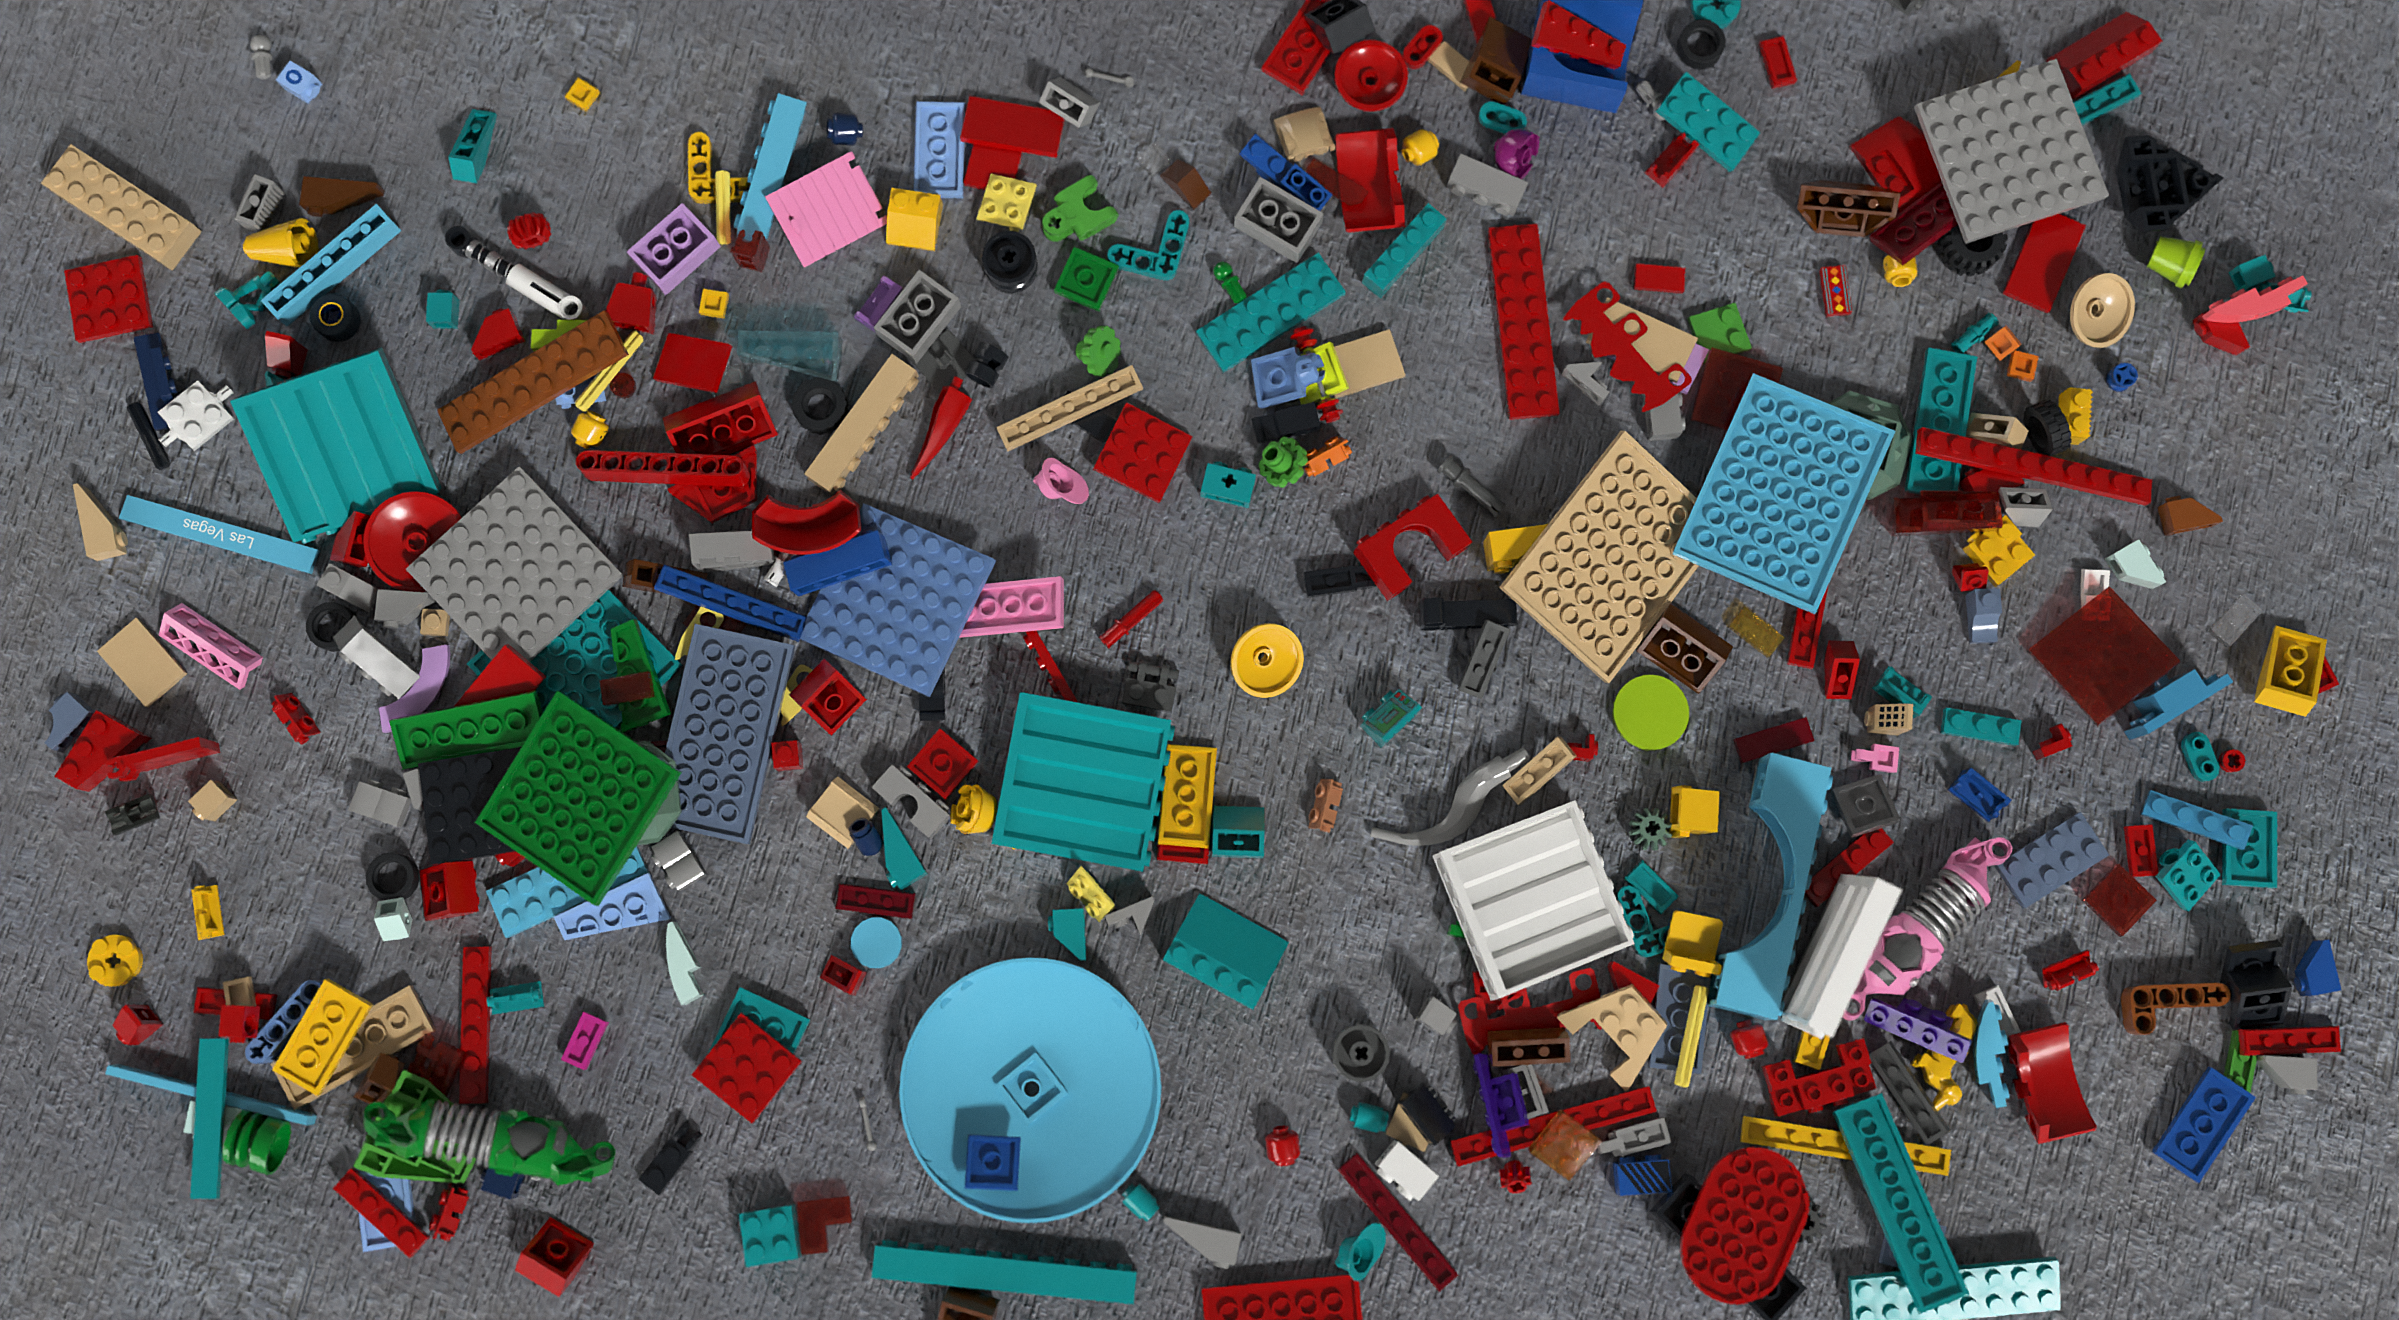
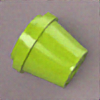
M2160 236L2148 261L2147 268L2175 283L2174 286L2182 289L2184 284L2190 285L2206 248L2202 247V241L2196 239L2195 241H2187Z

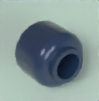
M834 113L831 118L827 119V138H830L834 145L853 146L858 138H862L863 124L858 123V118L853 113Z

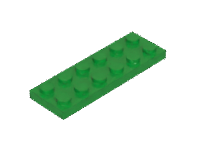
M536 690L394 718L389 723L403 770L419 767L418 763L522 747L543 712Z

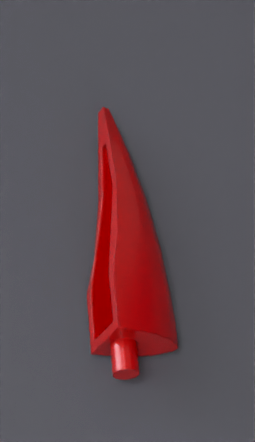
M954 376L950 386H943L932 410L931 421L924 444L909 477L912 480L943 448L972 402V398L959 391L963 382L959 377Z

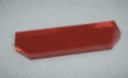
M1314 158L1306 168V172L1333 194V197L1348 206L1362 203L1368 194V190Z

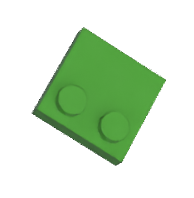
M1736 303L1693 315L1687 319L1693 336L1698 338L1696 344L1709 349L1703 365L1750 351L1752 348Z

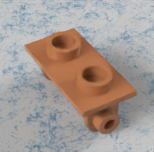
M1320 779V783L1315 789L1316 799L1314 807L1309 813L1310 823L1308 828L1320 829V831L1330 833L1331 828H1334L1338 811L1329 808L1330 804L1339 806L1343 792L1341 788L1342 783L1336 782L1333 779Z

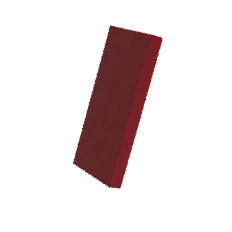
M1942 181L1896 215V218L1890 222L1888 221L1869 236L1870 242L1903 266L1958 225Z

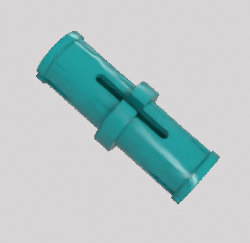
M1988 312L1976 324L1967 327L1966 332L1951 343L1952 349L1957 353L1964 354L1972 345L1980 343L1984 336L1999 324L1997 317Z

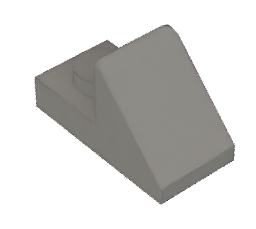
M1603 362L1568 364L1561 375L1600 406L1610 392L1606 390L1607 387L1602 381L1594 380L1592 376Z
M1150 897L1105 915L1109 927L1114 925L1115 929L1125 926L1130 923L1128 919L1133 917L1141 936L1155 903L1154 899Z

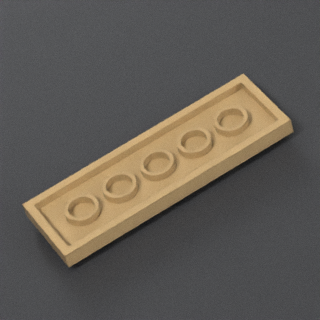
M409 985L371 1007L321 1095L316 1096L276 1072L275 1074L293 1109L298 1110L368 1070L380 1053L394 1055L435 1032L436 1029L414 987ZM277 1061L271 1064L272 1068L275 1066Z

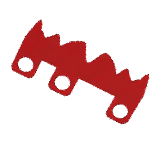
M1604 281L1576 301L1564 316L1563 321L1570 319L1581 320L1580 334L1593 333L1591 349L1594 357L1616 355V360L1610 370V376L1621 381H1634L1631 393L1645 394V405L1642 408V412H1646L1665 404L1691 384L1692 378L1680 364H1673L1660 375L1652 369L1632 345L1634 341L1647 332L1646 324L1636 313H1629L1615 325L1604 312L1620 300V295L1609 282ZM1602 288L1609 289L1613 294L1612 300L1608 303H1602L1597 298V292ZM1628 320H1636L1640 324V331L1637 334L1631 335L1625 331L1624 325ZM1672 371L1682 372L1685 377L1683 384L1679 386L1672 385L1669 381V374Z
M1586 968L1574 971L1569 975L1573 998L1531 1009L1527 990L1524 988L1516 991L1523 996V1003L1520 1007H1510L1507 1003L1508 995L1504 996L1501 1000L1505 1016L1489 1020L1484 1000L1481 997L1462 1000L1458 1004L1465 1039L1473 1055L1481 1053L1485 1046L1488 1045L1487 1031L1564 1027L1566 1029L1557 1019V1015L1560 1012L1569 1011L1580 1004L1589 1003L1601 998L1594 970ZM1581 974H1587L1592 980L1591 986L1587 990H1580L1576 987L1575 980ZM1469 1003H1476L1481 1008L1480 1015L1475 1019H1469L1464 1013L1465 1007ZM1593 1018L1590 1020V1022L1595 1023L1598 1029H1602V1027Z

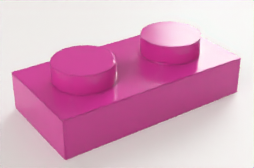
M583 1012L561 1060L582 1070H587L609 1022Z

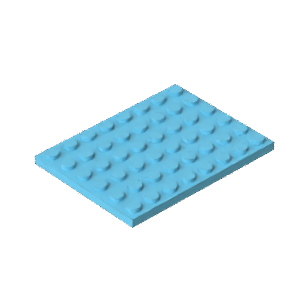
M1753 373L1676 544L1673 555L1815 614L1896 431Z

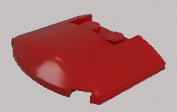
M1900 116L1849 146L1875 186L1900 193L1896 215L1941 182L1923 131Z

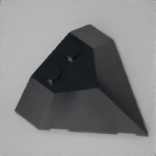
M2149 135L2124 138L2116 168L2124 217L2141 232L2165 231L2204 197L2209 190L2223 180L2224 177L2217 173L2214 175L2203 169V165L2171 147L2167 149L2156 143L2157 139Z

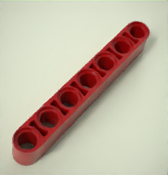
M586 450L579 453L575 460L577 468L590 481L738 487L745 485L750 479L748 468L740 457L734 455ZM642 465L640 469L635 470L638 466ZM663 466H666L664 470L659 471ZM687 467H691L688 471L683 472ZM711 468H715L714 471L708 473ZM740 468L737 473L732 474L735 469Z

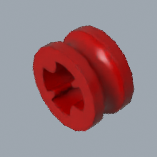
M2235 749L2222 752L2218 759L2221 769L2230 773L2243 769L2246 761L2243 753ZM2228 756H2229V757H2232V756H2235V757H2236V759L2234 760L2236 766H2235V765H2231V766L2228 765V763H2229V761H2230L2229 758H2228Z

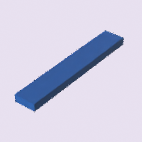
M663 565L654 590L799 642L805 627L806 616L667 565Z

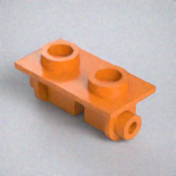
M1335 436L1325 441V446L1318 450L1316 448L1308 450L1307 467L1304 468L1307 476L1313 475L1315 477L1329 469L1325 461L1328 458L1333 466L1348 459V455L1352 454L1348 445L1344 446L1348 440Z

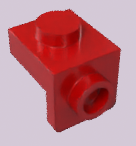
M1978 563L1954 565L1952 575L1961 592L1972 591L1974 589H1986L1989 570L1986 566L1980 567Z

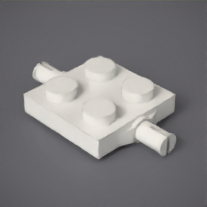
M197 380L158 411V414L167 422L170 429L169 432L158 440L167 447L178 438L186 442L193 451L197 450L234 420L225 410L222 403L233 394V391L225 385L224 388L214 394L206 390Z

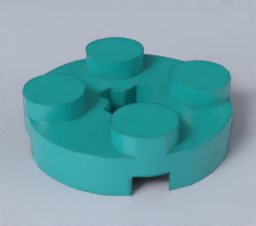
M1692 0L1691 11L1696 20H1710L1722 29L1729 26L1737 17L1741 8V0H1718L1722 4L1719 9H1715V6L1710 5L1713 0Z

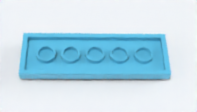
M638 846L635 847L609 891L649 873ZM539 867L486 891L505 938H510L587 902V900Z

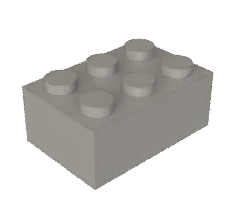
M1259 177L1236 214L1234 227L1298 263L1321 226L1324 213Z
M918 270L874 326V330L879 338L917 364L961 308L959 298L921 270Z

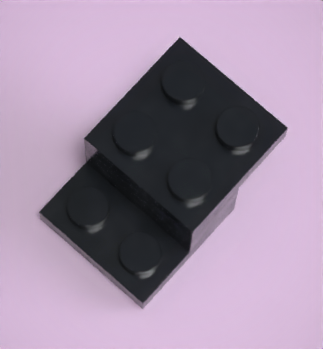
M2278 939L2227 947L2220 983L2226 985L2230 990V1001L2233 1007L2229 1025L2233 1031L2284 1024L2292 985L2279 967L2283 946Z

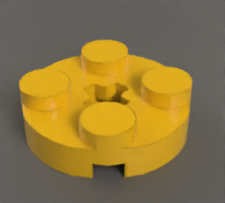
M108 935L102 939H97L93 942L87 957L90 978L104 986L119 987L129 983L128 981L139 974L142 968L143 954L140 947L136 946L133 942L134 940L124 935ZM116 953V957L120 958L121 961L115 964V968H113L110 958Z

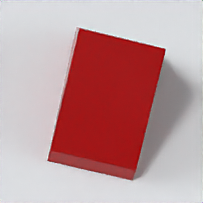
M831 955L820 979L847 994L856 996L867 972Z

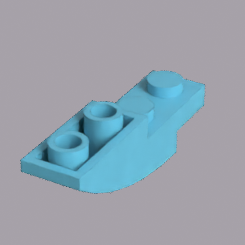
M1987 999L1984 1001L1979 1012L1977 1030L1973 1040L1974 1070L1976 1081L1979 1084L1988 1083L1992 1104L1996 1108L2007 1106L2005 1099L2009 1098V1092L2006 1083H2001L1999 1073H2003V1066L2000 1057L1996 1058L1995 1055L2005 1053L2004 1046L2008 1045L2005 1030H2000L1998 1020H2002L1999 1005H1994L1991 999Z

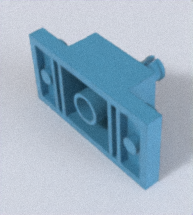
M2155 660L2142 668L2155 687L2152 691L2134 701L2142 716L2129 723L2131 727L2125 730L2124 733L2129 740L2147 735L2233 683L2228 673L2219 677L2215 673L2201 679L2195 669L2169 679L2158 663V660Z

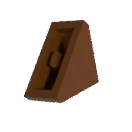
M1179 159L1160 174V177L1193 210L1211 195V191L1196 168Z

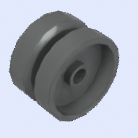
M1354 1025L1346 1027L1338 1033L1332 1043L1331 1058L1333 1066L1340 1075L1348 1080L1356 1082L1374 1080L1384 1072L1389 1063L1390 1050L1388 1042L1380 1031L1371 1026ZM1356 1049L1364 1050L1362 1058L1356 1057Z

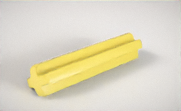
M716 171V238L720 245H728L731 243L730 173L728 171Z

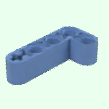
M306 981L295 991L260 1030L257 1038H253L247 1045L245 1056L248 1061L255 1064L270 1063L283 1051L313 1000L311 995L312 988L315 985L320 988L323 981ZM297 1005H299L301 1008V1015L300 1017L295 1018L293 1011L294 1008ZM279 1025L283 1028L281 1038H277L275 1033Z

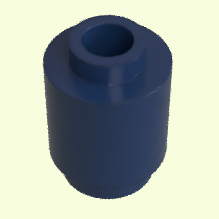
M859 818L850 825V837L862 855L872 856L881 850L884 841L871 821H868L866 818Z

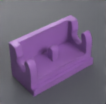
M885 276L880 279L879 285L860 311H857L854 319L875 332L874 326L903 291L902 286Z

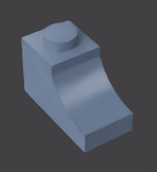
M2000 588L1974 589L1965 594L1969 644L1995 643L1998 641V621L2002 613Z
M70 692L58 696L53 702L54 705L49 709L53 716V728L45 744L51 750L64 752L80 736L95 712L80 696Z

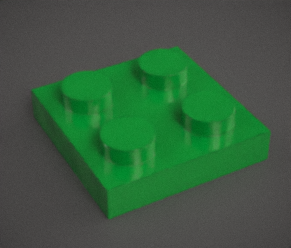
M1074 247L1055 286L1054 293L1100 312L1117 275L1119 265Z

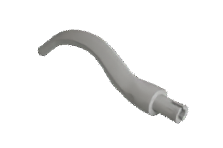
M1523 747L1503 759L1498 755L1472 771L1458 786L1448 815L1436 826L1420 832L1407 834L1372 827L1370 837L1413 846L1433 845L1455 838L1471 826L1489 791L1509 779L1511 771L1531 760L1527 751Z

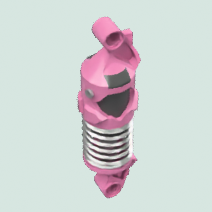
M1974 837L1966 847L1958 849L1949 856L1942 870L1938 872L1939 879H1932L1933 886L1927 885L1926 892H1919L1920 899H1913V906H1906L1907 911H1901L1897 916L1894 915L1889 919L1850 999L1851 1002L1857 1005L1858 1012L1849 1013L1845 1010L1842 1016L1843 1019L1852 1021L1859 1018L1864 1011L1865 998L1868 994L1904 995L1911 987L1917 985L1918 979L1926 971L1930 972L1942 959L1941 955L1947 949V942H1954V936L1960 935L1961 929L1967 928V922L1973 921L1974 915L1980 914V909H1984L1991 902L1987 882V866L2000 865L2009 858L2012 853V845L2007 839L1998 837L1981 842ZM1992 847H2001L2004 851V856L1995 855ZM1938 884L1947 889L1946 892H1944ZM1933 892H1935L1936 894H1938V895L1940 896V898L1938 899V898L1933 894ZM1963 912L1969 914V917H1965ZM1955 918L1961 920L1963 924H1959Z

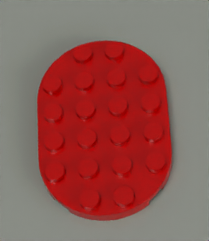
M1758 1147L1734 1150L1723 1156L1713 1165L1685 1223L1680 1240V1255L1684 1270L1691 1282L1702 1293L1726 1304H1746L1766 1296L1776 1287L1784 1274L1809 1213V1194L1802 1175L1796 1166L1783 1155Z

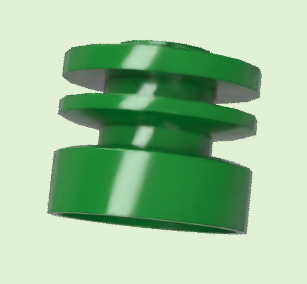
M242 1110L237 1114L227 1132L222 1152L223 1161L226 1164L237 1165L241 1168L249 1165L252 1171L266 1175L273 1174L282 1163L290 1143V1122L275 1117H268L265 1120L263 1114H254L251 1111Z

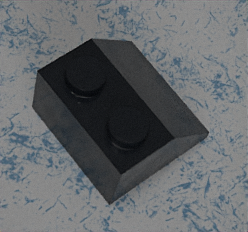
M1329 0L1304 15L1322 45L1333 54L1346 50L1350 44L1365 39L1369 33L1375 30L1367 6L1360 0Z
M1420 1084L1397 1103L1428 1144L1435 1146L1456 1127L1452 1122L1455 1116L1447 1106L1442 1108L1436 1101L1439 1095L1431 1085L1426 1087L1424 1084Z

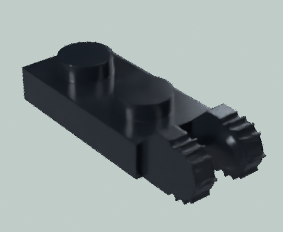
M1354 565L1304 572L1307 598L1356 592L1357 590L1374 588L1376 584L1373 580L1356 582L1355 574H1368L1363 566L1354 567Z
M686 1121L679 1127L674 1136L669 1138L638 1179L658 1196L663 1193L691 1156L693 1148L703 1135L698 1131L693 1134L686 1147L681 1144L679 1140L690 1127V1124Z

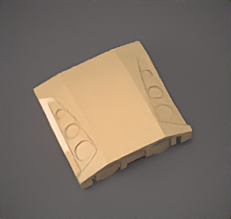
M1321 107L1302 110L1274 120L1280 144L1289 162L1300 161L1304 157L1306 158L1313 154L1322 155L1329 149L1330 151L1335 150V144L1330 136Z

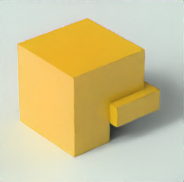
M1687 785L1671 787L1670 823L1672 825L1669 829V832L1672 833L1671 838L1690 837V834L1702 835L1718 832L1719 791L1692 789V786Z

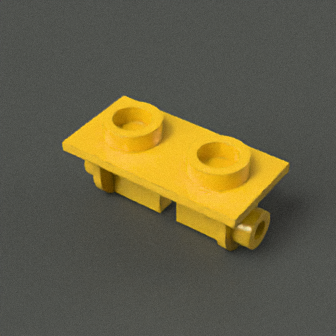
M218 885L194 887L195 889H192L191 892L198 940L225 935Z

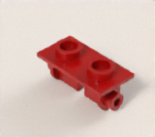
M293 693L274 696L276 700L271 704L273 706L272 711L277 715L282 724H286L289 720L292 722L286 729L295 742H299L302 745L309 740L308 736L321 733L315 725V721L307 714L301 706L299 699Z
M2088 949L2042 969L2043 987H2049L2051 991H2059L2064 987L2074 984L2072 976H2075L2078 981L2094 976L2099 971L2098 965L2094 961L2090 962V952Z
M452 1183L449 1184L448 1189L442 1190L438 1204L441 1205L438 1215L434 1214L428 1228L432 1230L431 1235L433 1239H436L438 1233L441 1234L439 1238L445 1241H450L451 1237L455 1236L460 1218L451 1215L452 1212L463 1214L469 1199V1195H467L469 1190L459 1187L457 1191H454L455 1187Z

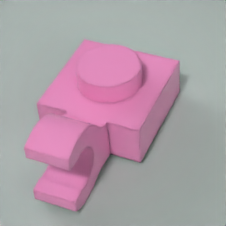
M1872 744L1871 751L1863 749L1851 750V761L1870 762L1869 770L1888 773L1897 772L1899 747Z

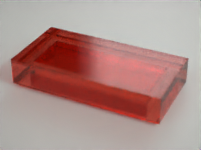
M649 671L600 680L603 706L655 697L652 675Z

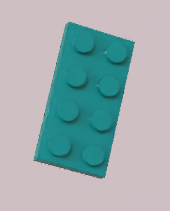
M1684 72L1655 111L1678 131L1685 133L1688 139L1697 141L1699 148L1729 172L1735 169L1761 133L1688 72Z

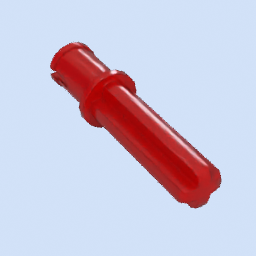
M1153 590L1119 620L1115 619V624L1098 636L1101 642L1110 649L1124 635L1128 636L1129 630L1163 602L1164 599L1161 594Z

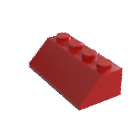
M2124 12L2046 59L2045 62L2057 59L2071 98L2074 100L2152 53L2163 40L2149 21Z
M756 381L663 417L668 438L675 452L680 454L729 455L778 435ZM687 467L684 471H688L691 467Z

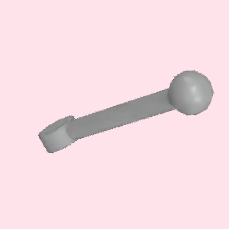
M1087 68L1084 71V75L1087 78L1093 76L1123 83L1127 88H1131L1134 85V80L1131 77L1119 78L1093 72L1091 68Z
M860 1097L859 1104L868 1139L867 1149L874 1151L877 1144L873 1141L865 1097Z

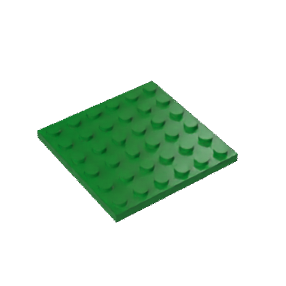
M557 690L475 823L592 905L599 906L682 772L565 693Z

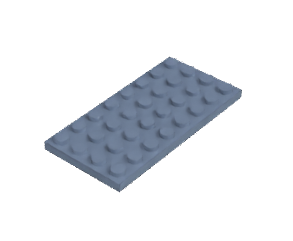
M699 624L694 625L665 754L677 763V769L682 772L678 778L682 813L671 828L750 844L795 645Z

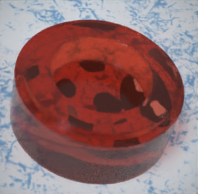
M617 373L610 382V389L616 397L626 399L635 393L636 382L627 373Z

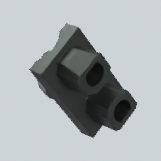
M147 794L105 811L110 821L113 835H119L160 818L152 794Z

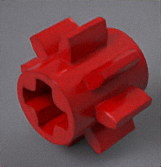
M1509 1161L1505 1164L1504 1169H1499L1501 1187H1507L1511 1193H1522L1526 1190L1527 1185L1532 1184L1530 1167H1524L1520 1161Z

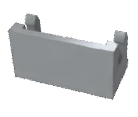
M1517 1065L1501 1071L1503 1076L1511 1073L1518 1074L1528 1119L1549 1112L1533 1065Z

